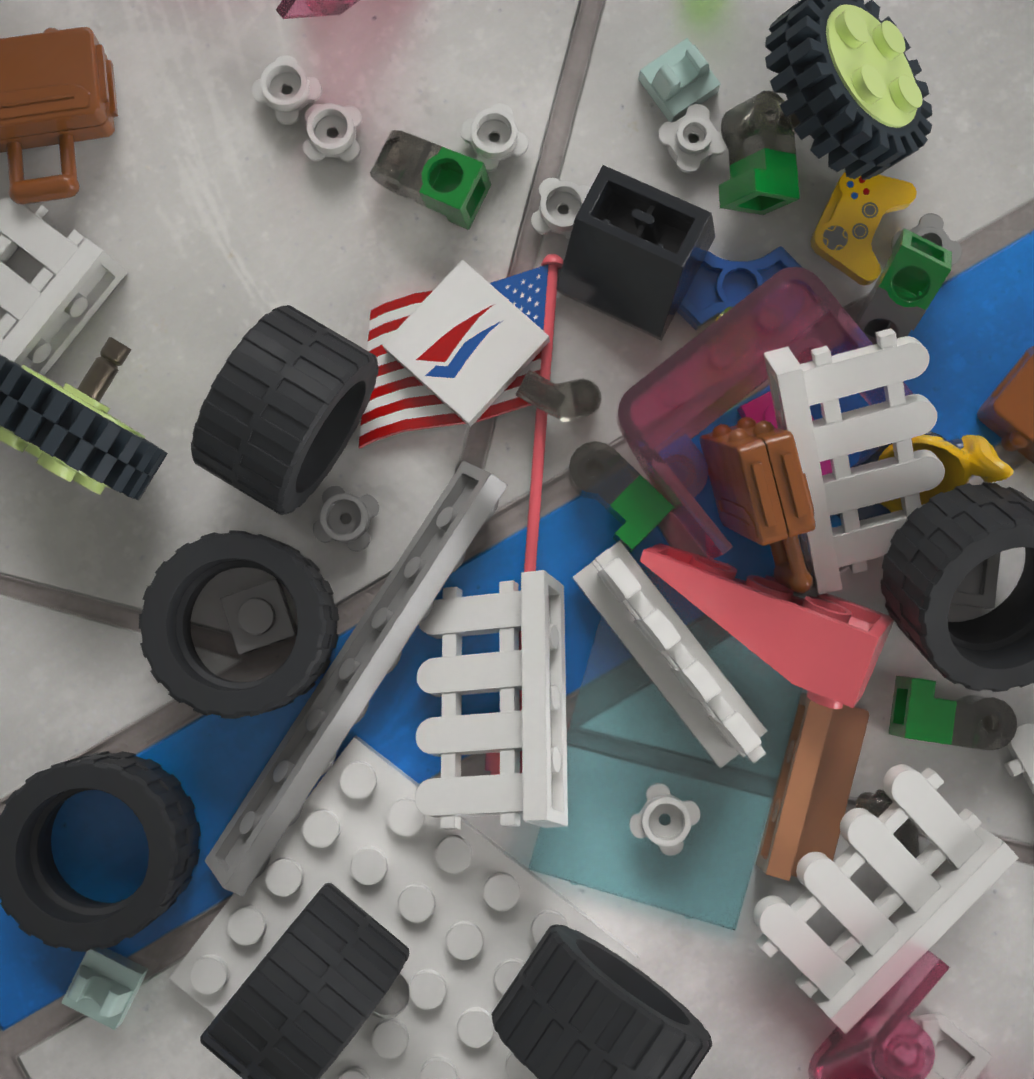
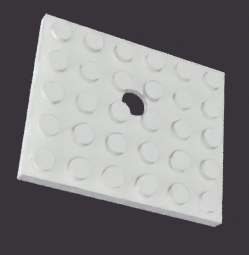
M355 736L304 801L299 818L286 829L271 852L269 863L264 872L253 880L243 897L235 893L231 896L168 979L216 1017L325 883H332L409 948L408 960L399 974L408 983L410 997L406 1006L395 1014L381 1015L373 1011L320 1079H538L501 1041L498 1032L493 1027L491 1014L548 928L558 924L577 930L601 943L633 966L637 965L640 958L635 951L461 817V829H441L440 818L424 815L416 807L415 793L420 784L361 738Z

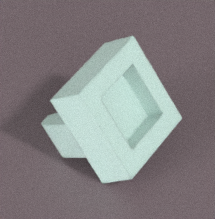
M688 38L642 68L638 80L670 122H675L685 116L689 106L702 104L717 94L721 85L710 70L709 63Z
M92 948L86 952L61 1003L116 1030L122 1024L148 968L108 948L102 950L101 948Z

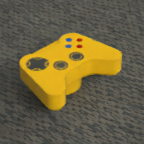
M844 172L837 181L811 236L810 242L813 251L858 284L863 286L870 285L881 273V266L872 251L871 245L875 231L883 215L903 210L914 201L917 195L915 186L910 182L880 174L866 180H862L861 176L852 179L846 177Z

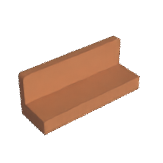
M799 692L756 860V865L766 875L790 881L791 876L797 877L796 870L800 859L810 852H821L833 861L840 835V822L845 815L869 720V712L865 709L851 708L844 704L842 709L828 708L813 702L806 696L807 693Z

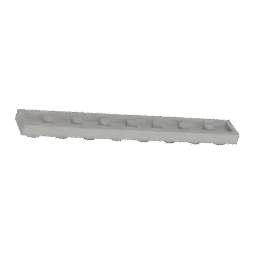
M464 460L204 860L224 889L243 897L253 880L259 877L266 869L271 852L286 829L299 818L304 801L320 776L324 775L333 765L336 752L353 725L357 724L364 717L369 706V700L385 675L390 673L398 664L403 647L418 624L429 616L434 605V599L451 573L455 572L463 563L466 550L481 526L494 515L498 507L499 498L508 485L493 474Z

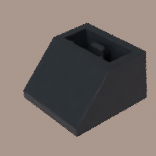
M602 165L575 217L557 286L558 293L662 341L716 237L712 213Z

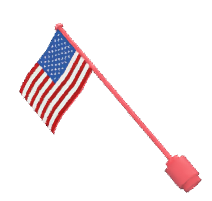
M557 254L547 255L543 259L541 267L490 283L550 337V342L476 421H484L537 404L524 572L536 571L558 270L562 269L564 263L563 259ZM432 291L414 293L386 302L370 312L367 351L376 356L379 369L370 401L361 417L359 449L374 441L406 431L466 424L387 353L382 346ZM519 631V650H522L521 631ZM519 690L520 711L522 710V690ZM520 751V773H522V751ZM486 753L485 770L490 771V775L500 774V753Z

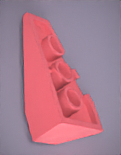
M661 543L644 549L640 558L641 563L790 683L808 690L806 696L810 700L828 708L842 709L843 704L854 708L865 691L894 622L889 615L827 593L817 594V597L806 596L805 598L794 596V591L780 584L771 576L766 575L764 578L749 575L746 581L735 578L737 569L727 563Z

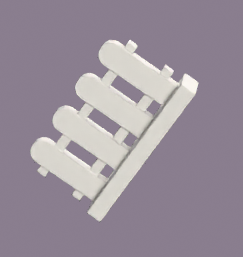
M3 198L0 200V232H2L0 235V306L7 313L0 320V354L20 366L25 365L45 376L128 272L104 250L88 238L82 236L75 229L66 238L42 220L48 209L41 203L22 205L13 202L11 198ZM19 246L44 265L31 283H28L5 265Z
M891 328L875 332L877 344L831 356V351L827 346L812 349L813 361L803 364L798 362L788 346L763 353L777 426L779 429L790 431L794 436L802 471L806 475L814 507L815 530L799 535L806 569L811 574L813 584L819 595L843 589L839 571L840 567L849 565L853 574L867 571V560L883 557L887 554L891 546L890 541L897 529L900 530L908 520L907 517L916 508L919 509L923 506L921 505L919 493L937 487L945 475L944 465L939 458L929 450L913 452L911 438L928 433L935 426L937 411L923 395L912 394L905 396L903 381L916 378L926 370L930 359L929 353L916 338L910 336L897 338L896 333ZM884 386L885 402L841 413L839 398ZM820 403L823 418L812 421L810 406ZM893 444L894 457L850 468L849 454ZM830 460L832 473L822 475L820 462ZM901 498L903 510L859 521L858 508ZM840 513L842 525L832 528L830 516Z
M621 541L605 550L572 577L717 767L721 769L739 754L742 757L747 756L752 763H755L766 754L760 745L762 743L760 737L768 732Z
M545 570L521 572V591H519V584L514 580L499 582V593L462 597V590L458 587L443 588V599L434 600L429 616L418 624L424 633L434 638L442 639V657L426 660L421 664L417 672L419 687L428 694L442 697V717H432L424 720L416 731V743L420 750L427 754L441 757V778L427 779L416 790L415 804L417 809L424 815L440 818V828L445 830L461 829V817L500 815L501 826H520V814H523L524 822L543 828L568 827L564 585ZM519 631H521L522 650H519ZM499 633L500 652L462 655V636ZM519 690H522V710H521V711H520V703H519ZM500 692V712L462 715V695ZM520 751H522V773H520ZM500 753V774L461 777V755Z
M899 764L890 768L885 774L883 788L893 803L878 818L863 808H854L848 811L840 822V832L850 846L834 862L821 852H810L800 859L796 873L799 881L807 890L791 906L778 896H767L762 898L753 910L754 923L763 932L755 941L756 944L770 958L780 950L802 972L795 980L796 984L816 1002L845 1034L1019 858L1004 841L980 826L982 822L974 813L966 808L959 815L936 791L944 783V780L929 767L922 773L905 764ZM908 818L931 842L916 858L893 835ZM865 862L888 884V887L873 902L849 879ZM822 905L846 929L830 946L806 924Z

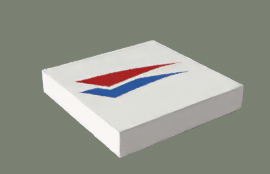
M462 259L382 346L387 353L471 427L550 342V337Z

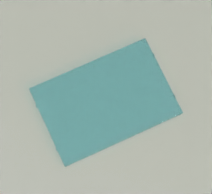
M642 568L768 732L760 737L762 741L760 745L766 754L755 763H752L747 756L742 757L739 754L721 769L717 767L605 620L600 617L567 731L568 827L539 828L528 870L569 881L572 885L579 884L683 915L686 919H697L735 931L803 688L790 683L654 572ZM655 783L665 784L668 786L671 795L682 801L692 800L700 809L699 822L691 825L689 834L683 840L684 847L676 855L668 856L663 854L659 845L653 843L647 837L636 838L629 828L631 816L640 813L647 801V788ZM668 814L660 815L659 822L662 825H667L670 822V816Z

